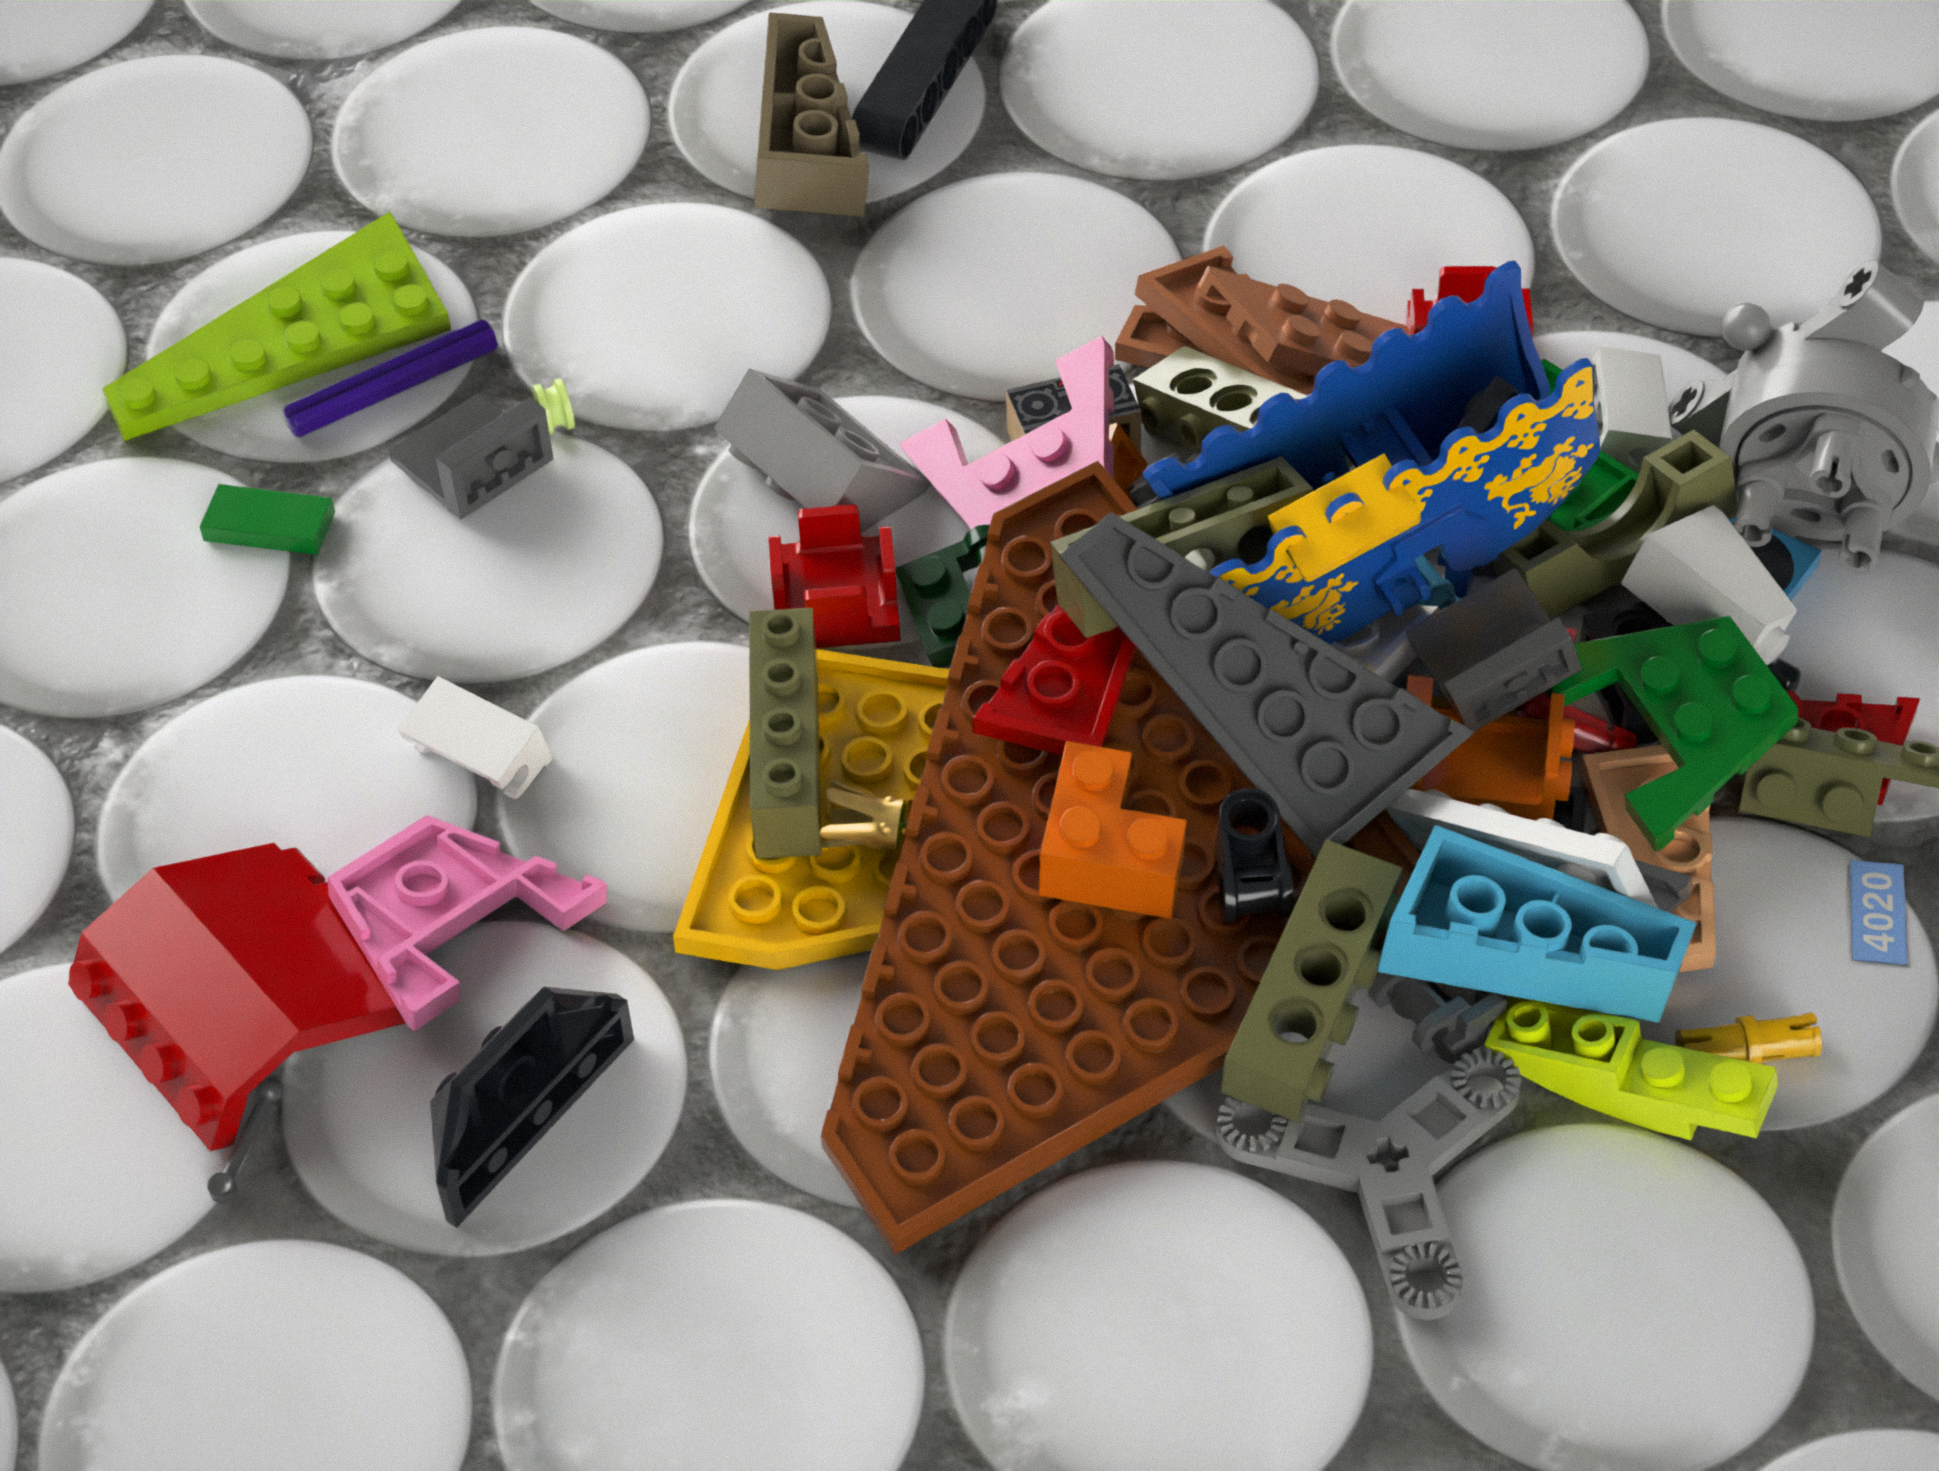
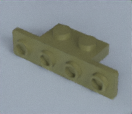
M1798 717V723L1747 770L1739 811L1870 837L1883 778L1939 789V747L1922 741H1907L1903 746L1877 741L1876 736L1872 733L1856 728H1841L1837 733L1811 728L1809 722Z

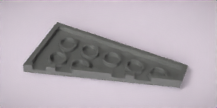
M1112 512L1108 513L1059 555L1063 563L1254 788L1271 796L1278 806L1282 821L1315 859H1317L1326 839L1343 845L1475 733L1426 705L1422 700L1406 690L1398 688L1362 666L1360 662L1274 610H1270L1246 596L1236 587L1219 577L1213 576L1180 556V553Z

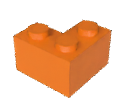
M1066 741L1040 852L1039 896L1172 919L1183 865L1187 820L1126 809L1130 790L1132 752Z

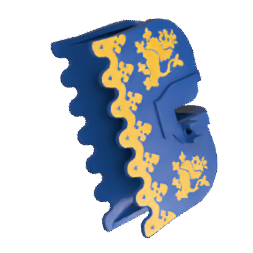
M1515 260L1507 261L1489 274L1485 280L1484 292L1475 301L1464 303L1459 296L1452 295L1441 299L1429 311L1427 325L1419 333L1408 335L1402 328H1393L1385 331L1372 344L1371 356L1363 365L1351 367L1345 360L1329 363L1315 377L1314 390L1307 397L1294 399L1289 393L1273 395L1261 405L1258 410V421L1251 429L1241 432L1232 425H1223L1215 428L1202 441V452L1195 461L1182 464L1175 457H1167L1148 466L1142 474L1161 500H1165L1282 456L1315 491L1350 472L1345 456H1348L1355 468H1358L1372 459L1385 454L1392 467L1384 475L1382 483L1387 491L1403 483L1420 511L1421 522L1311 582L1303 579L1287 550L1289 546L1307 537L1299 526H1288L1274 534L1267 543V554L1258 563L1247 565L1241 559H1231L1214 567L1209 572L1213 576L1219 577L1236 587L1240 592L1266 608L1274 610L1331 645V643H1338L1355 634L1391 610L1395 617H1397L1420 601L1424 602L1431 598L1428 584L1418 571L1415 559L1439 546L1441 555L1454 571H1467L1476 566L1482 568L1496 560L1498 554L1531 534L1569 497L1597 461L1600 453V437L1594 405V369L1588 358H1582L1573 362L1558 375L1555 389L1549 395L1551 388L1534 346L1525 311L1521 288V268ZM1496 375L1519 391L1520 395L1514 396L1504 403L1498 412L1497 423L1489 431L1477 433L1472 427L1457 429V426L1463 420V413L1470 399L1478 391L1486 389ZM1346 493L1337 497L1329 504L1325 510V516L1328 522L1332 523L1364 505V502L1357 493Z

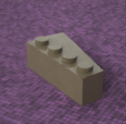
M768 13L754 208L864 217L870 166L866 154L861 152L859 146L860 134L855 120H851L847 107L848 96L844 83L839 82L836 72L837 61L823 17Z

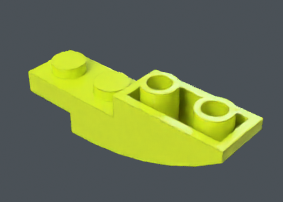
M1508 995L1506 997V1010L1496 1018L1485 1041V1050L1486 1048L1492 1049V1053L1498 1054L1500 1051L1505 1054L1504 1058L1506 1059L1511 1057L1514 1061V1066L1519 1067L1522 1076L1580 1105L1637 1126L1687 1140H1692L1698 1125L1757 1138L1778 1087L1776 1067L1642 1039L1639 1021Z

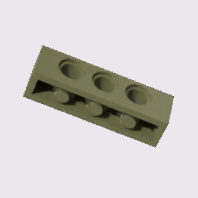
M1187 346L1181 347L1133 379L1144 429L1199 452L1202 451V441L1215 428L1223 425H1232L1238 431L1244 432L1255 426L1258 421V410L1263 402L1271 396L1279 393H1289L1294 399H1302L1308 396ZM1345 456L1350 468L1353 464L1348 456Z
M1281 456L1119 517L1180 553V556L1210 572L1214 567L1231 559H1241L1247 565H1253L1261 561L1267 554V543L1273 536L1268 515L1313 492V488ZM1092 527L1050 542L1058 604L1086 638L1113 630L1118 626L1063 563L1059 555Z
M813 608L749 611L750 813L756 859L822 855L821 836L819 834L821 830L818 657Z
M1327 839L1325 840L1225 1057L1220 1093L1297 1123L1309 1099L1318 1103L1321 1102L1335 1065L1326 1061L1333 1043L1342 1046L1347 1044L1359 1013V1007L1352 1005V1000L1358 987L1369 991L1377 976L1382 951L1375 948L1382 933L1387 934L1391 917L1401 898V895L1398 894L1402 867ZM1332 924H1348L1354 927L1355 930H1338L1334 928ZM1320 977L1328 980L1331 985L1316 986L1309 983L1306 979ZM1294 1032L1303 1035L1307 1040L1303 1042H1290L1282 1038L1280 1034Z

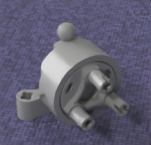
M1868 260L1854 269L1846 278L1838 293L1824 309L1800 326L1789 322L1774 329L1770 324L1769 315L1761 306L1747 302L1731 307L1724 316L1721 327L1723 338L1732 348L1746 351L1739 360L1738 368L1723 379L1691 381L1677 393L1668 407L1670 425L1682 435L1695 430L1731 457L1738 504L1733 526L1749 547H1760L1770 542L1772 528L1800 537L1823 541H1842L1841 550L1838 555L1839 564L1847 571L1857 574L1870 571V566L1875 568L1880 561L1879 551L1882 532L1900 524L1915 512L1927 494L1929 484L1939 480V442L1936 441L1939 423V398L1927 388L1917 371L1881 352L1882 349L1903 336L1915 324L1922 312L1924 298L1876 260Z

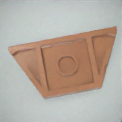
M1207 266L1198 284L1199 290L1205 296H1218L1226 299L1232 305L1226 319L1251 341L1255 350L1268 363L1315 377L1327 364L1337 360H1345L1351 367L1363 365L1371 356L1372 344L1376 338L1387 330L1402 328L1407 334L1409 332V328L1406 325L1360 312L1354 306L1342 300L1323 301L1307 296L1303 291L1289 284L1273 286Z

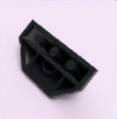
M543 986L503 1026L494 1028L486 1036L480 1050L459 1072L451 1073L441 1082L435 1096L430 1101L436 1184L448 1223L457 1228L632 1043L634 1035L627 999L615 993Z

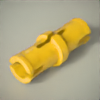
M1811 1012L1804 1013L1803 1015L1758 1021L1752 1015L1740 1016L1735 1018L1736 1023L1689 1030L1679 1029L1676 1030L1674 1038L1675 1046L1758 1064L1789 1058L1820 1056L1822 1050L1820 1026L1811 1028V1025H1816L1818 1021L1815 1014Z

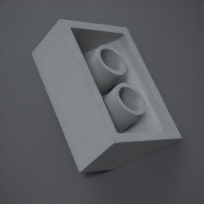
M748 369L713 428L732 444L728 450L732 456L752 468H760L768 475L765 483L777 494L789 500H797L805 508L857 505L859 508L861 533L924 494L931 484L925 476L821 389L753 369Z

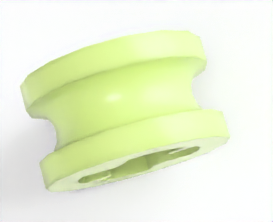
M562 378L553 380V385L550 388H543L541 384L533 385L534 400L546 410L549 434H554V429L558 426H563L566 430L574 429L573 411Z

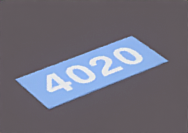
M1850 860L1853 960L1908 965L1904 865Z

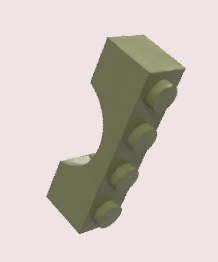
M1695 430L1690 431L1643 457L1641 470L1635 486L1627 499L1612 515L1599 524L1579 531L1561 530L1550 520L1546 519L1531 534L1498 554V558L1494 560L1497 578L1512 569L1519 571L1550 620L1623 580L1648 534L1712 505L1720 509L1729 520L1735 517L1738 504L1731 457Z

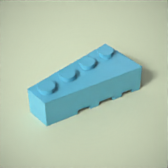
M1435 825L1391 917L1377 972L1659 1023L1697 923Z

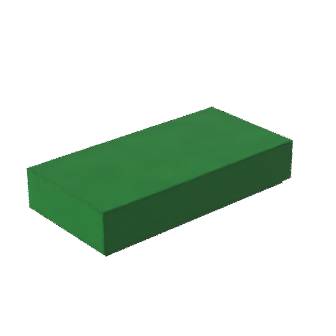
M218 484L199 527L203 541L318 555L334 517L335 508L331 497Z

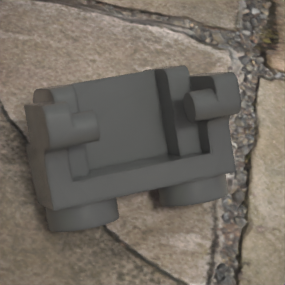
M1379 973L1371 989L1368 991L1369 998L1379 1007L1385 1006L1391 998L1394 1011L1403 1018L1411 1019L1417 1025L1412 1034V1042L1421 1051H1429L1435 1043L1437 1055L1443 1061L1451 1064L1461 1060V1055L1465 1053L1470 1055L1472 1050L1485 1044L1489 1024L1502 1015L1507 1006V1001L1497 993L1479 991L1475 997L1478 1002L1471 1006L1462 996L1451 1000L1434 982L1386 973Z

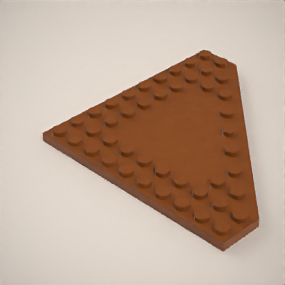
M1098 460L992 515L983 559L978 566L968 602L965 624L962 634L959 635L949 670L947 689L942 707L938 710L929 742L924 772L920 785L917 786L906 825V836L899 862L895 865L886 897L884 916L876 943L873 944L861 987V999L854 1024L850 1027L838 1070V1082L830 1110H827L821 1131L823 1150L894 1255L1223 1067L1225 1057L1289 918H1280L1277 912L1237 915L1235 922H1223L1219 905L1218 866L1215 851L1219 809L1224 798L1233 791L1243 788H1255L1137 649L1104 748L1132 752L1127 810L1187 820L1183 865L1172 919L1039 896L1040 852L1063 755L972 733V720L984 701L989 703L1000 687L1001 677L1013 660H1019L1033 640L1034 630L1046 613L1051 614L1058 605L1050 542L1090 528L1110 512L1117 516H1122L1138 510ZM1385 810L1380 812L1343 844V846L1402 867L1398 894L1401 896L1421 856ZM1280 818L1285 856L1289 860L1292 873L1295 907L1316 859ZM1248 826L1234 828L1237 832L1244 835L1260 833L1258 830ZM1332 924V926L1338 930H1355L1354 927L1348 924ZM1382 933L1375 949L1382 951L1386 933ZM1320 977L1306 979L1309 983L1316 986L1331 985L1328 980Z

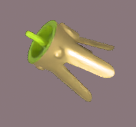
M832 780L834 788L826 790V797L832 803L849 809L836 808L830 812V820L835 824L823 826L819 834L823 838L834 840L824 842L822 848L865 844L869 848L890 851V849L898 850L902 829H906L907 822H904L905 799H896L893 796H888L885 799L877 798Z

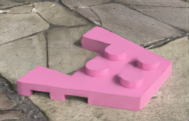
M1103 336L1055 360L1072 409L982 458L968 464L957 430L947 419L900 443L905 454L971 529L983 524L990 525L993 513L1097 460L1114 479V445L1109 440V414L1114 412V392L1109 388V367L1114 366V352Z
M426 815L328 876V896L407 1026L416 1031L460 1002V982L426 956L427 954L515 897L519 898L564 932L606 904L607 884L587 874L582 882L557 873V863L538 856L524 861L500 852V842Z

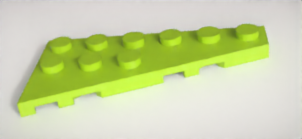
M389 211L103 387L102 390L123 440L126 441L451 330L449 315L392 213Z

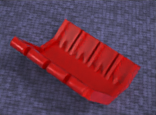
M275 843L152 868L81 932L74 962L69 970L68 985L74 995L87 1006L105 1027L109 1036L122 1047L143 1072L147 1081L157 1088L179 1114L182 1122L192 1129L210 1152L234 1145L249 1093L292 1053L406 1023L329 898L328 882H325V877L298 848L281 850Z

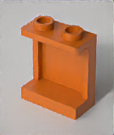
M1408 675L1406 691L1431 707L1434 678ZM1551 693L1549 715L1546 719L1503 715L1475 731L1474 734L1413 784L1410 789L1425 792L1427 789H1434L1445 793L1453 800L1480 806L1481 804L1488 803L1502 808L1511 815L1537 821L1539 818L1553 820L1555 801L1569 800L1572 776V762L1560 761V757H1572L1575 733V719L1563 718L1565 694ZM1433 708L1449 719L1461 724L1453 710Z

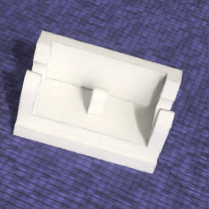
M1597 346L1591 364L1594 369V405L1600 437V450L1633 471L1640 472L1643 457L1645 456H1632L1629 454L1632 450L1645 448L1649 451H1656L1672 441L1661 356L1658 354Z
M437 676L397 729L402 739L410 743L416 742L414 745L415 749L423 753L431 750L490 780L492 785L502 790L505 788L504 794L513 799L519 798L530 786L544 766L547 767L554 758L538 726Z

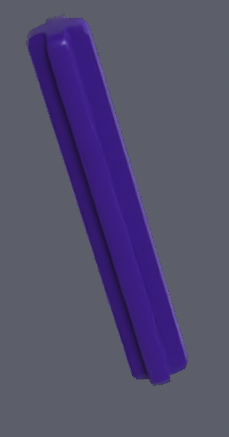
M479 319L286 405L283 408L285 423L295 437L308 435L493 352L498 346L496 335L486 320Z

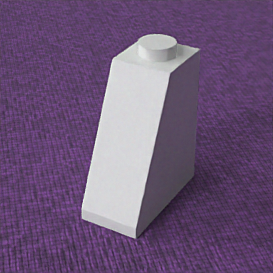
M1714 505L1648 534L1621 582L1623 586L1674 626L1730 616L1766 665L1773 662L1786 647L1790 635L1785 630L1797 612L1796 607L1726 515Z

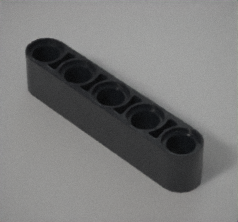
M924 0L853 113L851 120L856 122L860 134L859 146L861 150L900 160H906L910 156L991 24L998 0Z

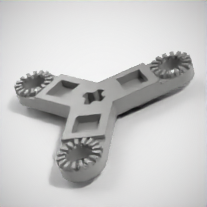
M1486 1048L1485 1052L1474 1049L1470 1055L1468 1053L1461 1055V1060H1457L1442 1075L1433 1077L1378 1122L1307 1103L1297 1123L1236 1098L1229 1097L1225 1100L1224 1106L1222 1105L1219 1109L1217 1139L1222 1150L1237 1161L1358 1193L1392 1302L1401 1312L1412 1318L1420 1320L1438 1319L1450 1313L1459 1301L1462 1286V1269L1459 1267L1451 1243V1234L1432 1176L1514 1110L1520 1094L1519 1067L1514 1066L1512 1058H1504L1505 1054L1500 1051L1498 1054L1492 1053V1049ZM1487 1075L1501 1082L1504 1089L1499 1090L1497 1096L1495 1093H1491V1096L1487 1098V1094L1483 1093L1482 1097L1478 1096V1091L1471 1092L1472 1088L1470 1085L1467 1086V1081L1475 1076ZM1256 1117L1264 1120L1270 1126L1271 1131L1268 1130L1265 1137L1262 1134L1259 1135L1257 1140H1255V1136H1251L1250 1140H1248L1245 1134H1242L1240 1137L1239 1131L1237 1129L1234 1131L1233 1125L1240 1119ZM1388 1153L1393 1162H1399L1398 1171L1386 1172L1383 1164L1376 1163L1377 1154ZM1426 1270L1440 1276L1445 1285L1442 1287V1291L1440 1289L1436 1290L1435 1295L1432 1292H1428L1427 1296H1423L1424 1292L1419 1291V1294H1416L1415 1288L1409 1289V1283L1405 1279L1415 1271Z

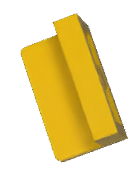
M1385 454L1372 459L1268 515L1273 535L1288 526H1299L1307 536L1287 548L1292 561L1305 581L1311 582L1421 522L1420 511L1403 483L1389 491L1383 485V477L1392 467ZM1346 493H1357L1360 496L1364 505L1332 523L1328 522L1325 510L1332 501Z

